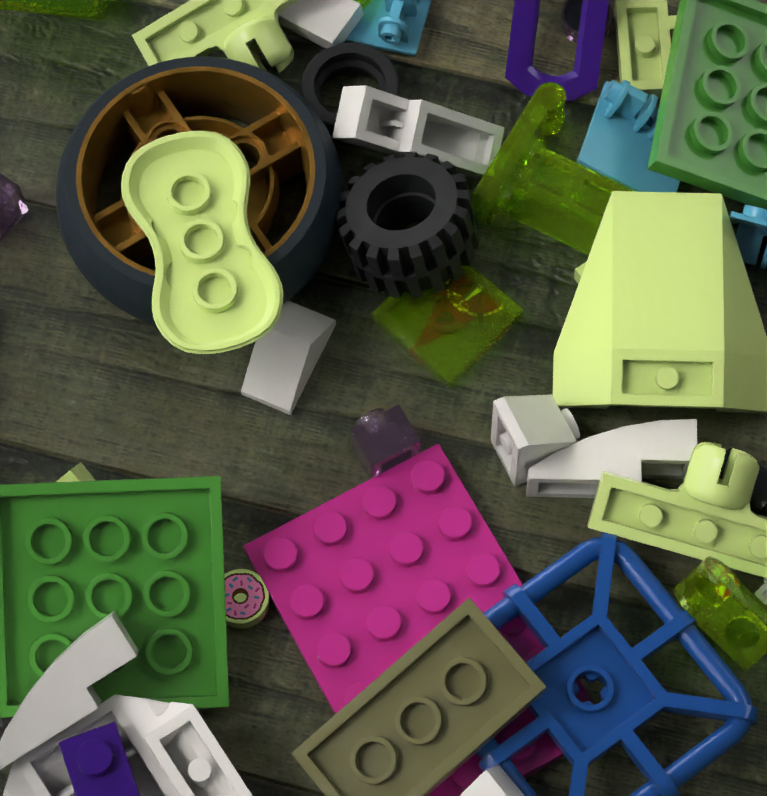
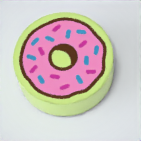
M236 569L224 574L226 625L244 629L258 624L267 614L270 605L266 583L257 573L247 569Z

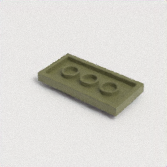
M468 598L291 754L325 796H428L549 689L478 606Z

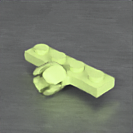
M190 0L136 32L132 37L148 66L177 58L205 57L214 51L222 50L228 59L245 62L267 71L258 55L263 52L272 67L275 66L280 73L293 61L294 50L278 23V15L285 8L299 0Z
M701 442L692 451L684 482L678 489H666L606 471L602 472L588 520V528L714 563L713 559L718 565L767 578V517L754 513L750 508V499L759 472L758 462L750 454L732 448L723 478L721 479L719 475L726 449L721 448V444Z

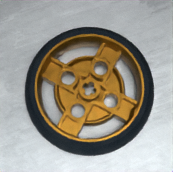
M185 57L159 62L142 68L118 81L101 94L78 121L66 144L57 175L56 204L59 227L67 251L87 281L106 300L133 317L156 325L152 313L155 271L141 266L154 258L149 239L126 208L122 192L120 201L97 214L95 212L96 200L102 181L109 168L131 143L135 147L131 154L132 156L142 146L156 139L187 131L217 132L236 144L247 162L256 164L253 169L249 170L248 225L256 245L275 268L283 288V304L297 294L317 273L334 243L339 227L336 221V211L341 209L339 199L341 192H344L343 174L338 153L328 129L312 106L291 86L275 75L245 62L219 57ZM210 116L230 117L251 123V125L243 128L228 120ZM304 171L306 195L303 206L290 229L272 246L265 236L272 225L278 208L279 185Z

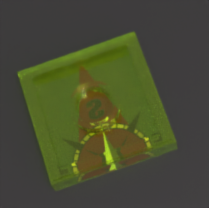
M462 266L464 275L456 282L450 279L444 282L445 289L434 293L433 288L423 291V297L412 298L410 293H403L401 298L388 297L371 313V321L448 389L523 316V309L473 266Z

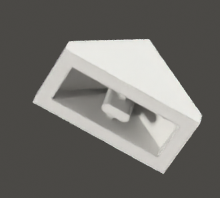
M291 301L284 303L279 320L272 330L255 341L241 394L291 415L336 325V320Z

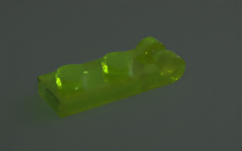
M548 82L536 89L473 192V208L477 219L492 225L500 210L505 212L510 210L521 188V183L518 180L526 168L531 171L534 170L543 155L546 142L543 141L546 135H553L562 129L565 116L566 92L559 84Z

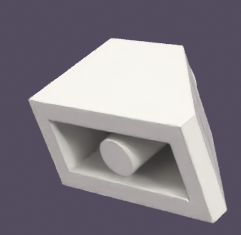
M552 394L504 396L493 401L491 442L514 487L527 482L529 467L554 452L576 443V440L580 438L579 428L573 415L567 408L560 411Z

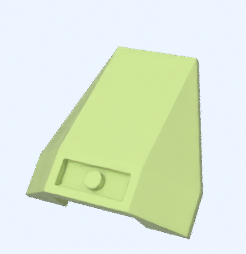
M612 191L553 353L552 395L558 407L607 409L609 406L716 409V412L767 413V335L722 194Z

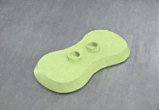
M210 131L180 132L164 136L142 146L133 153L126 163L121 181V192L125 206L148 237L155 258L156 269L152 292L153 319L163 337L174 347L194 354L222 353L255 342L272 330L279 320L283 307V288L275 268L256 245L248 225L247 202L250 188V171L246 158L238 146L229 138Z

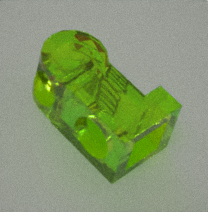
M708 556L674 588V593L681 606L697 621V625L746 672L767 653V605L743 585L728 566L720 560Z

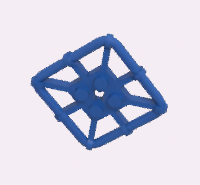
M602 532L601 537H593L580 543L520 587L517 584H513L503 591L504 598L484 612V615L497 630L514 618L519 617L545 648L526 662L549 689L528 707L536 719L501 745L493 738L476 753L481 759L478 766L483 772L499 764L524 796L538 795L511 760L545 734L550 736L572 765L568 796L585 795L588 767L619 744L647 780L645 784L629 796H679L678 788L737 745L749 732L750 726L757 725L758 708L752 706V700L744 685L695 626L698 619L690 609L684 611L681 609L639 555L625 542L616 539L617 535ZM598 560L592 615L560 638L534 604L589 564ZM613 563L622 570L664 623L662 627L633 648H631L607 617ZM678 640L725 700L666 692L643 662L669 643ZM584 678L588 683H593L597 680L603 683L604 688L599 693L602 702L595 705L590 701L580 702L576 698L579 692L577 680ZM662 712L722 720L725 722L724 725L665 769L661 767L635 734L637 730Z

